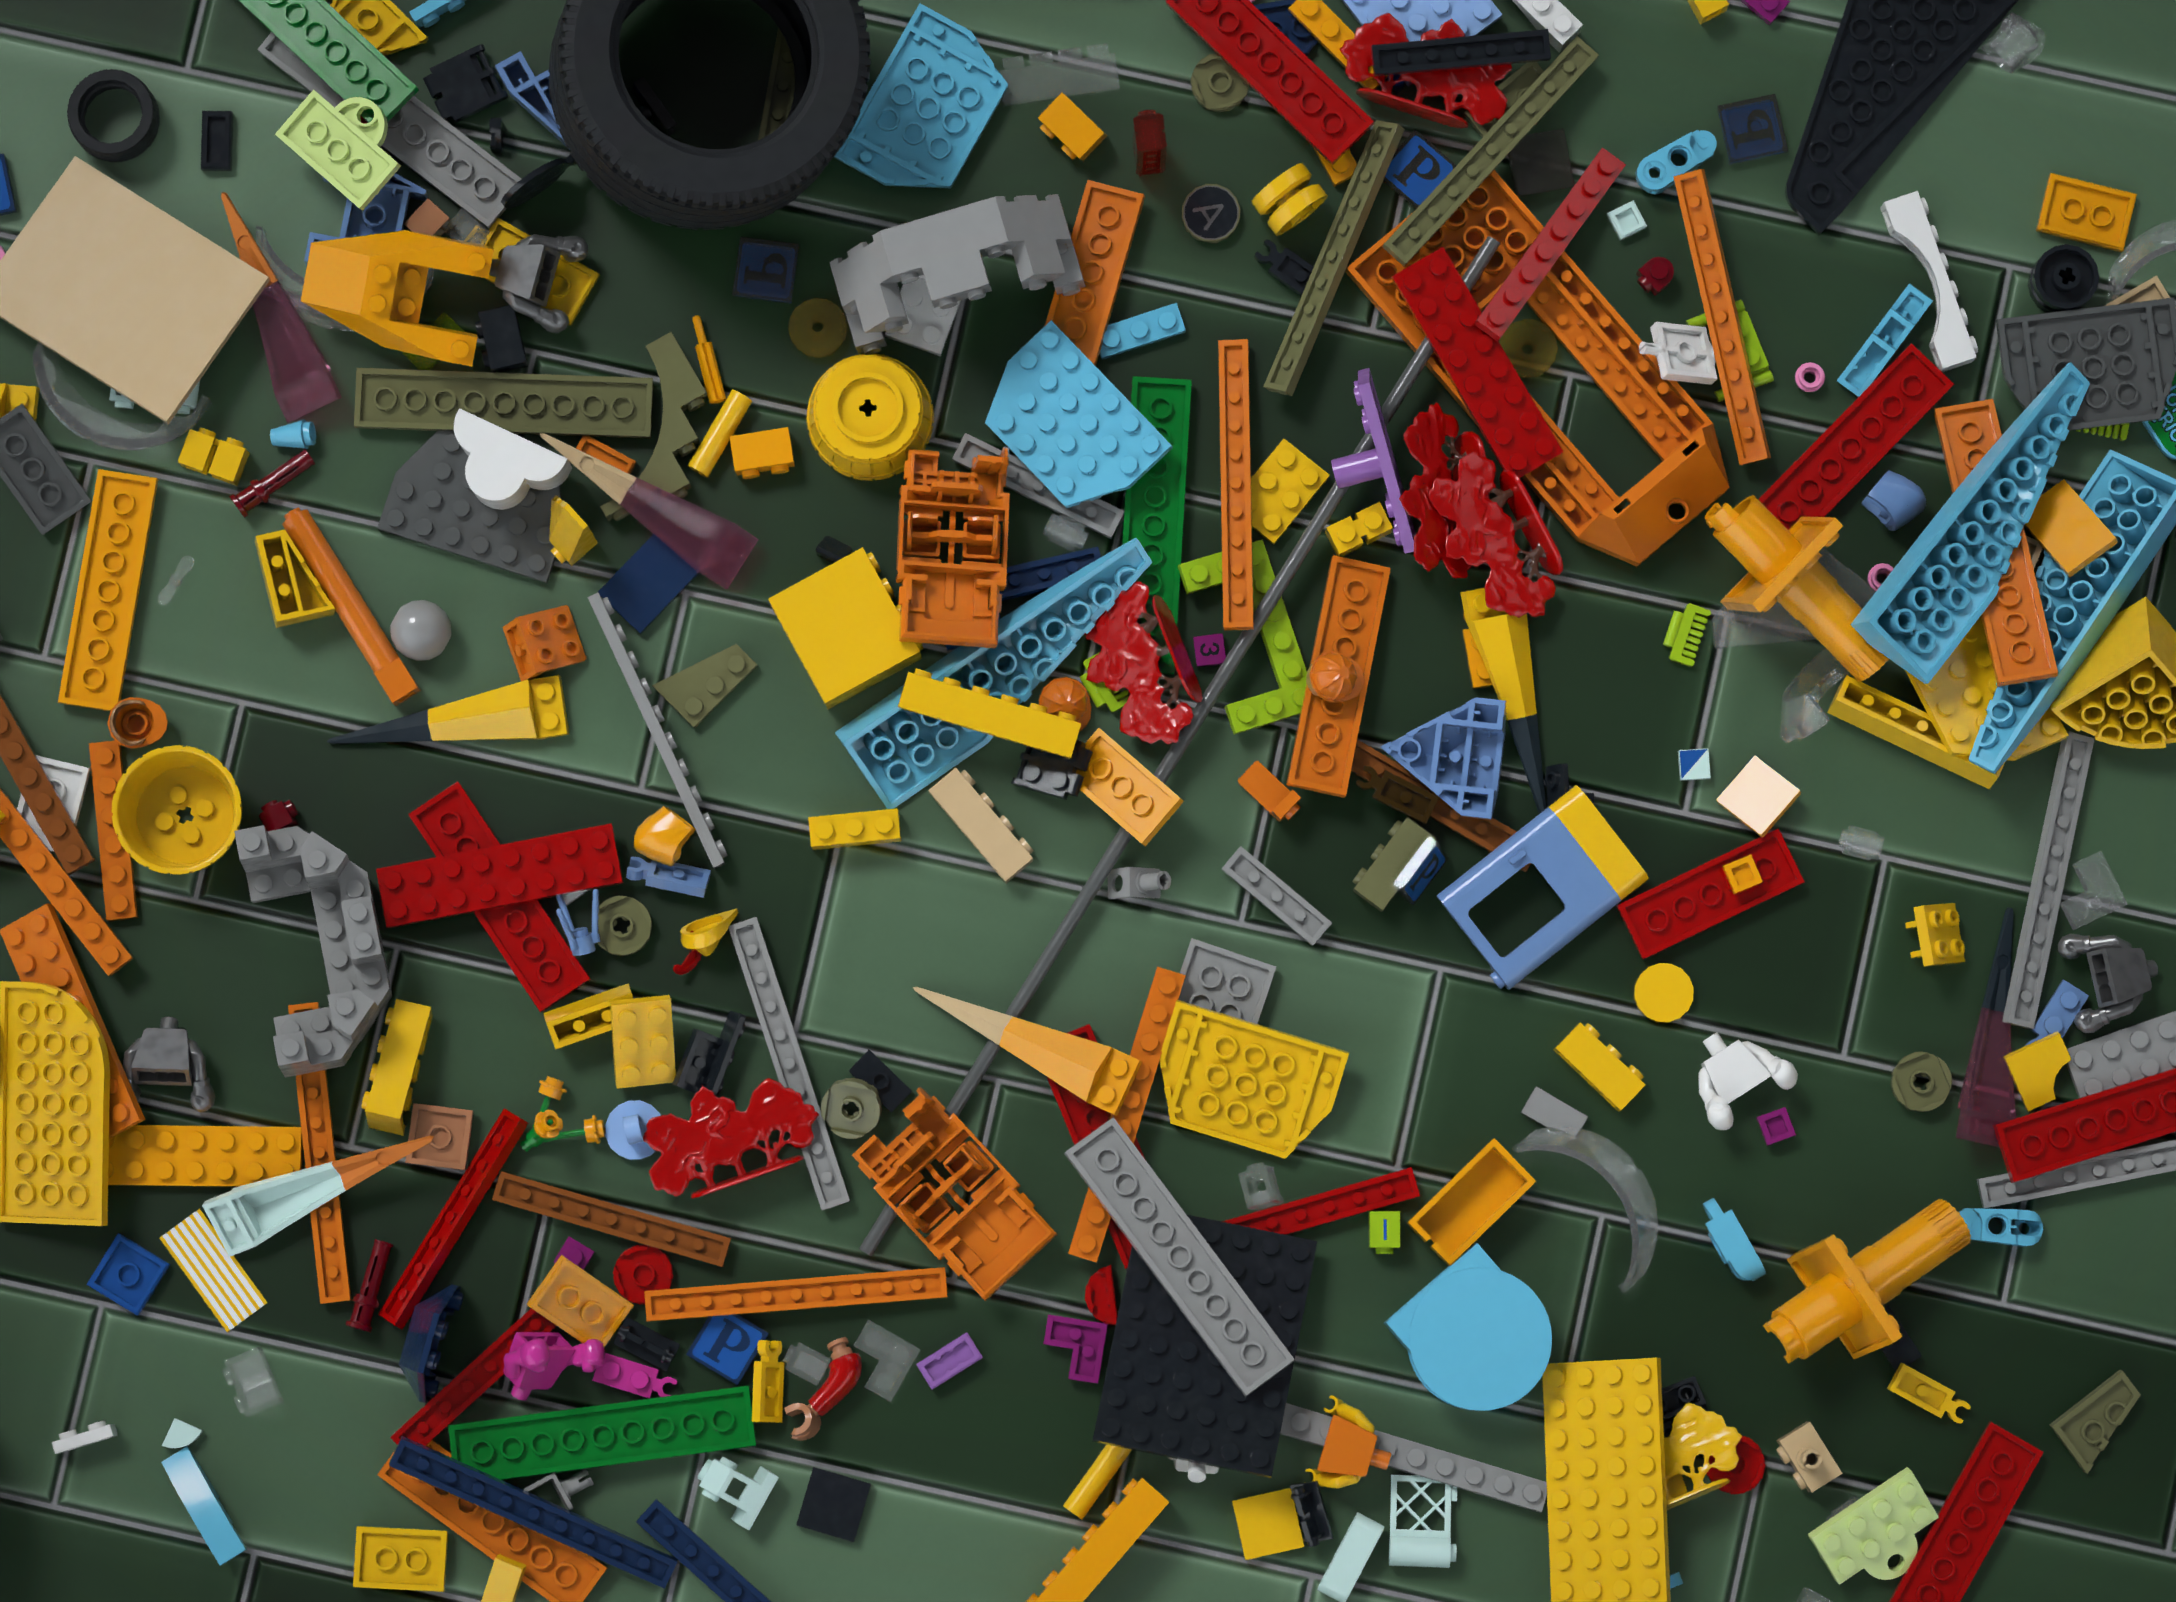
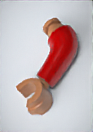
M847 1337L836 1339L827 1345L828 1350L833 1351L831 1354L833 1361L829 1364V1377L809 1399L810 1404L795 1403L784 1407L786 1414L791 1417L800 1413L805 1414L803 1425L793 1429L791 1433L792 1439L803 1441L814 1437L821 1426L819 1415L824 1416L857 1384L862 1372V1361L859 1353H853L851 1347L846 1346L849 1343Z

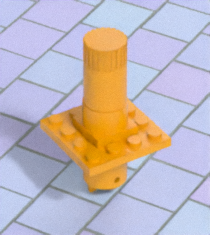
M1754 495L1747 497L1734 508L1728 503H1724L1722 507L1719 503H1714L1705 515L1706 523L1710 528L1713 527L1715 529L1713 536L1748 571L1720 601L1728 610L1761 613L1763 610L1767 612L1778 601L1858 682L1866 680L1885 665L1889 658L1870 646L1850 625L1862 610L1861 606L1818 561L1822 557L1819 551L1824 546H1831L1840 536L1838 531L1843 525L1835 517L1801 516L1788 530Z
M1937 1199L1877 1242L1865 1247L1851 1258L1848 1256V1249L1844 1242L1836 1238L1834 1234L1816 1242L1786 1259L1806 1289L1772 1311V1319L1765 1323L1763 1327L1767 1333L1772 1332L1780 1340L1785 1348L1786 1355H1784V1358L1788 1364L1798 1357L1807 1359L1837 1337L1840 1338L1853 1359L1888 1346L1903 1336L1899 1332L1898 1322L1893 1316L1887 1314L1883 1305L1970 1244L1971 1235L1968 1226L1960 1213L1950 1203L1943 1199Z

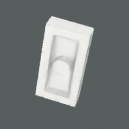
M104 1420L87 1425L89 1430L87 1432L77 1434L76 1429L58 1434L60 1440L52 1442L55 1454H61L116 1437L118 1434L115 1424L106 1425Z

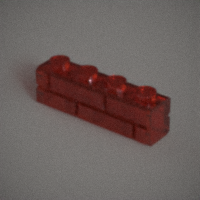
M1156 110L1140 111L1138 116L1133 118L1132 144L1136 174L1139 176L1163 173L1166 168L1167 143L1164 132V119L1162 114L1156 113Z

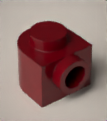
M1664 257L1650 259L1637 271L1636 275L1639 277L1637 282L1645 292L1649 293L1651 291L1655 296L1658 295L1669 285L1673 278L1674 268L1672 263Z
M290 799L285 802L273 800L261 807L263 812L258 817L267 831L298 825L295 816L299 814Z

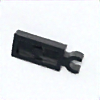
M1266 239L1263 245L1270 249V254L1263 256L1261 253L1256 252L1255 259L1262 264H1271L1272 267L1268 273L1302 296L1314 267L1287 247L1282 253H1279L1276 245Z

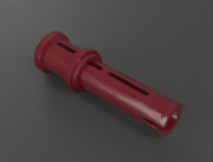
M303 449L302 452L279 466L260 481L253 479L250 481V486L237 495L232 494L229 497L245 518L248 516V511L261 502L267 503L268 499H270V494L312 465H315V462L306 449Z
M377 1239L374 1240V1246L360 1293L353 1297L355 1304L350 1320L346 1321V1326L372 1332L373 1328L370 1325L374 1311L380 1305L377 1296L393 1244Z

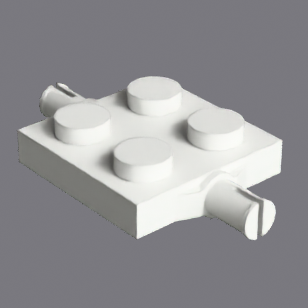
M1655 322L1650 327L1654 343L1642 341L1639 345L1640 354L1654 355L1657 358L1661 379L1712 385L1718 379L1715 369V355L1706 327Z

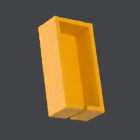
M1493 1138L1407 1224L1424 1242L1431 1239L1433 1244L1430 1248L1448 1266H1451L1536 1180Z

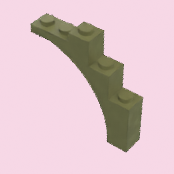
M672 332L646 345V349L654 362L660 379L663 398L662 425L656 447L646 468L637 481L628 489L621 504L611 500L600 506L608 521L613 518L615 521L625 518L631 513L629 509L638 504L641 507L650 504L657 498L655 495L659 492L666 502L669 500L676 502L687 496V490L692 488L675 456L680 454L681 457H684L697 449L695 445L700 443L683 411L688 409L689 412L699 409L705 404L704 400L708 396Z

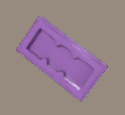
M966 1332L916 1365L933 1390L982 1359L983 1356Z

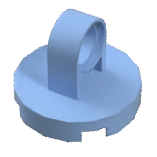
M641 1100L627 1101L618 1105L609 1114L605 1124V1137L610 1148L619 1156L629 1160H642L652 1156L656 1151L643 1141V1136L647 1130L646 1125L652 1117L661 1116V1114L651 1104Z

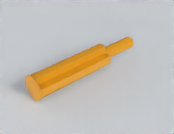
M693 316L692 320L698 340L695 349L709 404H718L724 402L726 396L712 342H707L701 316Z

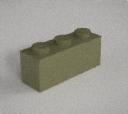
M1408 817L1403 823L1397 820L1388 833L1392 837L1386 846L1380 843L1370 857L1374 860L1373 864L1368 870L1362 867L1352 881L1356 884L1353 892L1380 912L1384 910L1436 840L1434 836Z

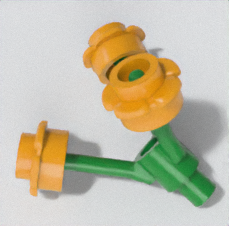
M547 1076L545 1081L540 1080L539 1083L541 1085L538 1092L546 1096L539 1113L535 1116L532 1129L526 1133V1138L520 1142L521 1148L528 1152L534 1146L538 1147L543 1142L547 1143L557 1139L581 1135L586 1136L587 1143L596 1142V1144H599L601 1138L605 1137V1126L603 1120H597L596 1115H592L590 1119H584V1128L559 1132L563 1129L562 1119L557 1116L555 1111L547 1109L552 1098L561 1100L563 1092L567 1093V1090L562 1087L564 1082L556 1078Z

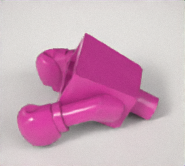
M516 1332L510 1351L504 1356L503 1371L514 1384L511 1390L512 1396L525 1401L532 1390L551 1388L567 1366H582L583 1372H593L604 1364L605 1349L603 1343L598 1339H589L585 1343L572 1347L559 1332Z

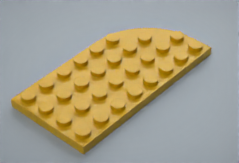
M0 981V1222L108 1226L110 1062L103 1034L88 1009L63 989L39 982Z

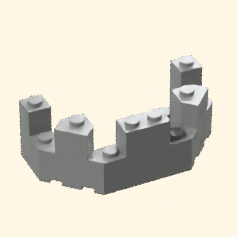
M1058 194L1047 195L1045 197L1046 200L1038 201L1036 195L1016 196L1012 202H1006L1005 196H995L881 230L872 235L874 241L869 245L867 242H861L847 251L848 258L845 260L836 258L831 261L830 266L842 308L846 313L858 353L864 352V355H871L880 352L881 347L887 346L883 331H886V333L897 332L903 329V325L909 324L897 282L909 284L917 281L919 276L924 275L934 308L940 306V309H948L958 304L957 301L969 298L971 301L985 297L986 292L992 291L982 257H1000L1008 249L1012 250L1023 289L1038 290L1044 288L1047 285L1046 282L1053 281L1057 295L1063 293L1064 296H1069L1080 292V288L1085 287V282Z
M264 825L236 830L234 833L239 860L246 872L252 903L311 892L330 995H327L329 1007L273 1018L276 1036H273L278 1066L285 1078L345 1066L359 1042L363 1040L379 1013L392 997L369 875L365 870L351 862L346 853L313 831L309 834L298 826L267 831Z

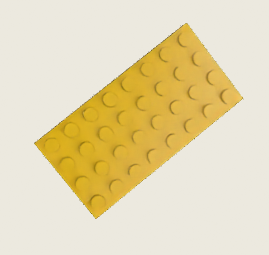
M1661 1358L1548 1364L1542 1378L1551 1602H1671Z

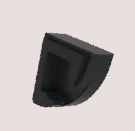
M491 118L489 120V133H491L490 149L492 153H503L504 123L501 118Z

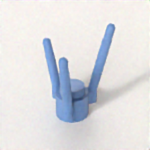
M597 889L593 890L591 932H588L587 927L574 928L563 896H556L560 907L556 910V913L569 941L572 955L581 956L594 952L596 950L594 943L600 942L598 933L599 891Z

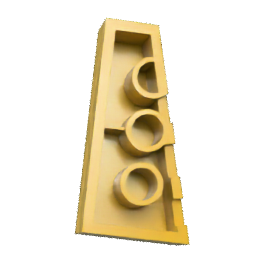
M396 999L394 1008H388L385 1025H389L387 1034L380 1037L377 1052L381 1053L378 1064L373 1063L369 1080L373 1081L370 1092L365 1091L361 1106L362 1109H365L369 1128L404 1136L406 1125H404L402 1115L403 1111H410L413 1088L410 1085L411 1082L415 1083L418 1079L421 1063L418 1056L424 1054L433 1017L431 1007Z

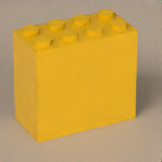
M863 547L768 598L774 613L828 710L922 659L920 653L924 649L922 643L899 641L901 605H894L892 601L895 598L893 589L886 578L882 580L879 578L877 573L881 572L876 558L872 552L866 554Z

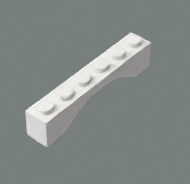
M1512 0L1536 30L1548 29L1549 42L1559 53L1582 29L1583 24L1558 0Z
M1918 191L1885 201L1880 209L1890 236L1903 243L1915 254L1925 268L1932 283L1936 299V321L1929 348L1936 367L1941 372H1945L1972 363L1976 358L1975 353H1978V346L1974 336L1969 337L1966 329L1968 318L1963 308L1959 309L1956 300L1959 297L1958 289L1953 280L1949 281L1946 272L1949 269L1948 261L1945 254L1940 253L1936 242H1939V236L1935 226H1930L1926 215L1929 214V208L1925 198H1920Z

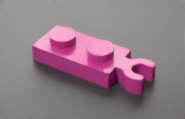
M605 1353L604 1364L596 1368L592 1380L651 1399L653 1391H656L660 1397L672 1396L664 1392V1385L666 1383L677 1385L678 1383L672 1377L658 1379L659 1369Z

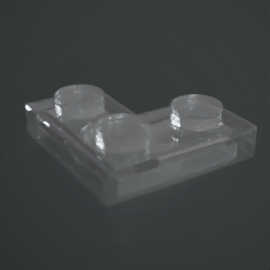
M2102 851L2072 864L2085 892L2060 903L2072 930L2128 905Z
M870 1320L867 1321L853 1345L879 1360L865 1388L891 1402L921 1349Z

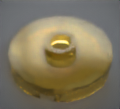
M814 298L804 301L795 308L789 320L788 330L792 343L799 351L809 357L823 358L834 354L842 346L847 337L848 325L845 315L838 305L827 299ZM815 323L823 324L822 331L815 332L812 329Z
M1523 319L1512 323L1499 341L1519 377L1525 379L1535 378L1547 372L1554 363L1558 350L1557 342L1551 329L1541 321L1533 319ZM1530 345L1533 352L1525 354L1522 351V347Z

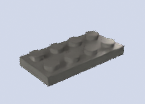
M23 403L0 418V476L43 535L92 502V500Z

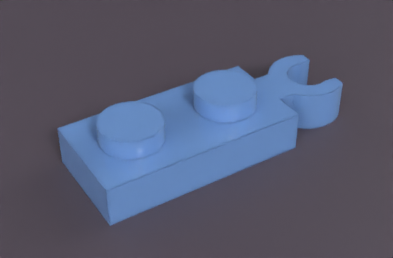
M631 857L626 878L635 881L645 879L646 886L704 898L711 870L675 863L670 867L654 860L648 863L640 857Z
M2062 980L2035 1022L2034 1029L2030 1030L2037 1034L2036 1039L2030 1040L2026 1045L2057 1031L2063 1038L2074 1021L2075 1015L2081 1010L2089 995L2069 982Z

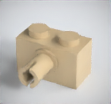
M1806 1421L1776 1440L1780 1446L1776 1451L1785 1465L1789 1462L1796 1472L1792 1477L1801 1490L1806 1488L1808 1492L1812 1493L1843 1474L1811 1422Z

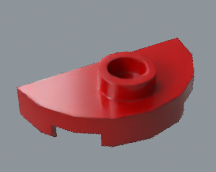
M1111 1265L1100 1268L1090 1277L1086 1285L1085 1301L1088 1310L1097 1320L1105 1324L1116 1325L1117 1309Z

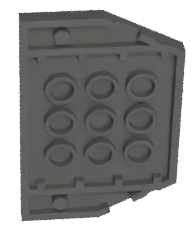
M2174 298L1996 320L2003 379L2024 410L2053 378L2071 362L2090 382V385L2076 416L2072 417L2067 428L2069 431L2153 421L2161 418L2176 372V306Z
M438 430L395 473L377 529L548 583L556 559L550 552L554 546L549 541L551 499L555 495L561 498L560 487L557 486L549 490H537L530 487L526 497L518 505L503 510L490 508L478 500L467 483L465 466L469 456L460 446L454 431Z

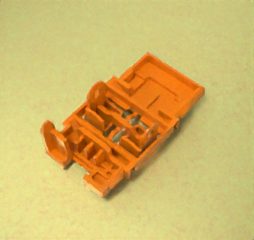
M1003 447L1000 456L978 455L973 457L971 473L938 470L939 451L908 449L907 461L904 462L906 485H901L899 492L901 498L899 500L896 570L898 571L896 583H901L898 605H901L899 641L996 648L998 645V619L1002 608V594H1000V591H1004L1007 577L1010 493H1003V487H1006L1009 448ZM943 511H950L949 530H941V522L938 521V517H943ZM956 512H963V519H968L963 525V531L955 530ZM904 515H908V519L904 520ZM998 522H1003L1001 564H999L1001 525ZM940 542H949L948 563H941ZM955 543H963L961 564H954Z
M919 1087L916 1090L919 1095L902 1110L912 1123L888 1146L874 1134L852 1156L859 1163L858 1167L869 1179L873 1178L877 1182L873 1187L875 1191L940 1261L945 1257L948 1260L947 1264L958 1276L962 1275L974 1290L987 1301L1058 1234L1034 1209L1035 1205L1024 1193H1019L1017 1189L1021 1185L955 1113L949 1116L945 1112L946 1108L935 1096L931 1097L926 1090ZM969 1136L974 1140L964 1142ZM935 1158L939 1163L944 1161V1167L952 1175L946 1181L930 1164ZM997 1166L1000 1168L971 1195L974 1201L970 1205L959 1197L952 1188L959 1183L967 1192H973L997 1169ZM925 1167L932 1177L940 1183L938 1188L931 1182H926L916 1187L925 1178L920 1173ZM914 1187H916V1188L899 1204L898 1207L895 1206V1205H896L900 1200H902ZM947 1192L964 1209L960 1214L956 1211L950 1214L954 1207L944 1197ZM917 1229H921L923 1233L930 1234L925 1238Z

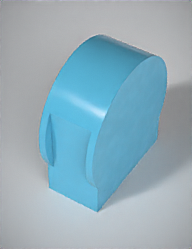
M1478 1243L1473 1244L1451 1266L1442 1271L1384 1322L1385 1326L1407 1350L1412 1368L1423 1386L1438 1399L1461 1409L1474 1411L1495 1410L1520 1400L1541 1379L1551 1355V1325L1542 1302L1528 1285L1515 1276L1501 1271Z

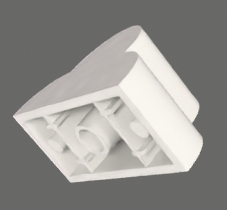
M459 408L454 420V433L460 446L469 456L465 466L466 480L475 496L484 505L499 510L512 508L526 497L530 487L537 490L553 489L561 485L569 476L572 466L567 458Z

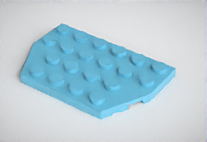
M919 3L865 98L860 115L848 135L849 137L834 158L885 186L952 188L1007 91L1008 83L980 46L972 31Z
M1052 320L1007 362L985 421L986 425L1066 508L1079 505L1087 500L1092 501L1101 498L1103 495L1119 490L1130 489L1173 448Z

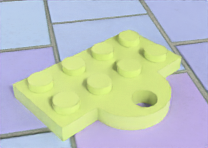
M313 89L275 133L278 138L362 211L401 167L398 162L380 148L388 132L387 118L379 106L366 98H349L334 107ZM366 109H372L374 111L373 120L363 124L360 120L362 112Z
M1906 1467L1808 1533V1536L1834 1580L1839 1585L1862 1569H1865L1871 1576L1877 1579L1890 1580L1903 1575L1916 1556L1918 1544L1914 1534L1939 1517L1913 1472ZM1899 1554V1563L1894 1567H1888L1889 1558Z

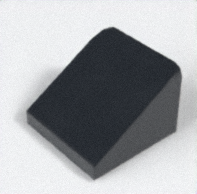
M825 536L816 548L817 556L831 563L846 557L852 551L850 546L830 536Z

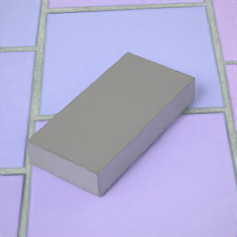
M1537 1086L1520 1112L1571 1143L1574 1142L1588 1116Z

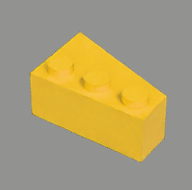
M286 530L257 535L255 537V545L276 628L334 615L335 607L327 598L318 580L313 576Z

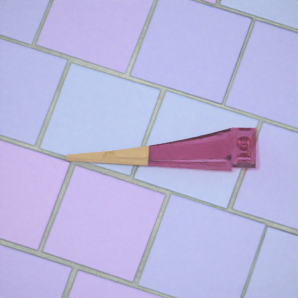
M545 433L540 434L542 439L563 457L567 458L571 464L698 573H701L723 589H728L759 539L731 521L634 477Z

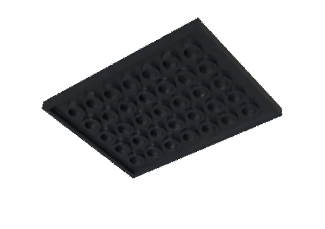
M1187 1215L1295 1359L1318 1241ZM1132 1246L1092 1442L1271 1478L1294 1362L1245 1397Z

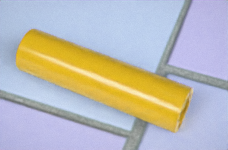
M731 390L688 464L690 469L706 478L709 477L730 441L729 436H733L751 405V399L736 390Z
M1106 1444L1063 1507L1083 1520L1132 1450Z

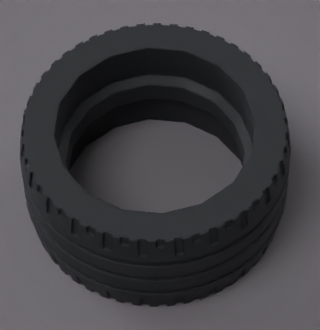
M106 69L88 75L73 90L67 109L68 124L74 138L86 152L104 161L123 162L138 157V155L151 146L158 133L160 118L155 97L139 78L125 71ZM106 90H127L136 96L141 104L142 117L140 125L131 136L121 142H100L90 134L86 127L85 116L88 106L96 96Z

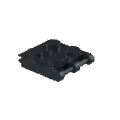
M483 44L477 45L431 67L430 71L432 74L423 78L432 98L443 95L442 98L434 103L441 117L446 121L454 118L457 123L509 97L506 91H502L495 76L497 71L494 67L491 68L484 53L486 49ZM477 55H479L486 69L485 71L482 70L481 65L476 57ZM489 78L491 79V81H492V83H493V85H494V88H495V90H496V92H497L496 95L494 94V92H493V90H492V88H491V86H490V84H489V82H488V80H487V79H489Z
M1076 740L1070 759L1027 746L1025 753H1021L1020 759L1022 762L1016 778L1013 777L1011 784L1067 800L1068 795L1078 797L1084 777L1076 772L1077 770L1086 772L1093 752L1086 749V744L1079 740Z

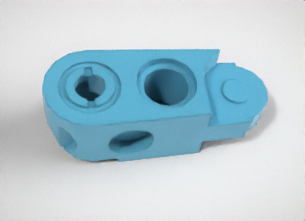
M1696 130L1645 157L1639 163L1635 172L1638 185L1647 193L1654 195L1662 193L1675 184L1673 176L1692 172L1713 157L1717 146L1715 136L1706 130ZM1673 154H1680L1685 158L1686 163L1682 166H1676L1672 163L1671 156ZM1656 169L1659 172V177L1652 178L1649 175V171Z
M1714 1198L1704 1202L1703 1207L1710 1219L1709 1222L1705 1223L1709 1232L1708 1236L1724 1265L1727 1263L1736 1278L1743 1281H1754L1765 1275L1764 1266L1732 1209L1723 1213Z
M1963 1208L1962 1211H1959L1968 1226L1971 1240L2023 1247L2039 1242L2043 1233L2041 1218L2034 1211ZM1993 1217L1998 1218L2002 1223V1230L1997 1235L1990 1232L1988 1228V1223ZM2021 1223H2026L2029 1227V1231L2026 1234H2022L2019 1231Z

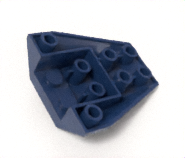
M450 1285L417 1304L414 1308L399 1366L419 1402L428 1403L430 1398L437 1395L440 1381L435 1380L437 1374L432 1373L431 1369H437L441 1352L437 1351L439 1340H445L448 1332L449 1322L445 1321L446 1315L453 1316L455 1310L460 1311L464 1294L460 1293L461 1286Z

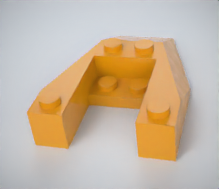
M408 230L311 242L301 302L385 348L472 367L478 338L477 334L419 323L429 268L489 279L494 248Z

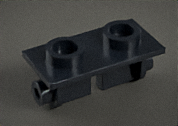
M629 1317L626 1318L624 1324L620 1327L616 1335L617 1338L613 1343L666 1372L680 1347V1344Z
M1318 1481L1290 1485L1292 1491L1291 1498L1295 1501L1304 1533L1303 1541L1308 1544V1547L1319 1545V1541L1333 1539Z

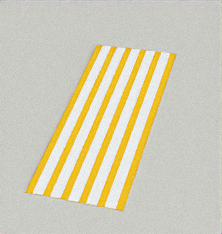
M200 1208L159 1238L226 1332H229L267 1304L265 1298L234 1255L229 1257L215 1229Z

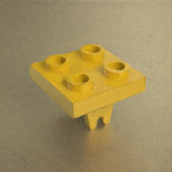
M1955 903L1913 907L1915 921L1906 922L1905 927L1906 929L1917 928L1921 950L1910 952L1911 958L1922 957L1924 967L1965 962V946L1960 935V918Z

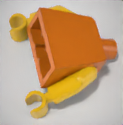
M1329 1396V1398L1335 1401V1406L1331 1410L1324 1407V1411L1331 1414L1332 1419L1317 1469L1308 1468L1305 1472H1311L1313 1474V1481H1318L1319 1486L1339 1489L1357 1484L1361 1477H1366L1369 1465L1387 1470L1391 1453L1375 1448L1378 1436L1374 1434V1425L1361 1410L1344 1403L1335 1396Z

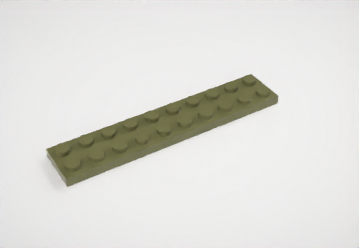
M357 368L354 427L363 429L454 431L455 416L460 408L514 434L540 435L545 433L547 435L564 436L586 435L592 437L651 439L654 380L653 378Z

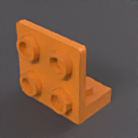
M568 605L519 616L502 627L521 681L532 680L543 672L582 663L586 660V655Z

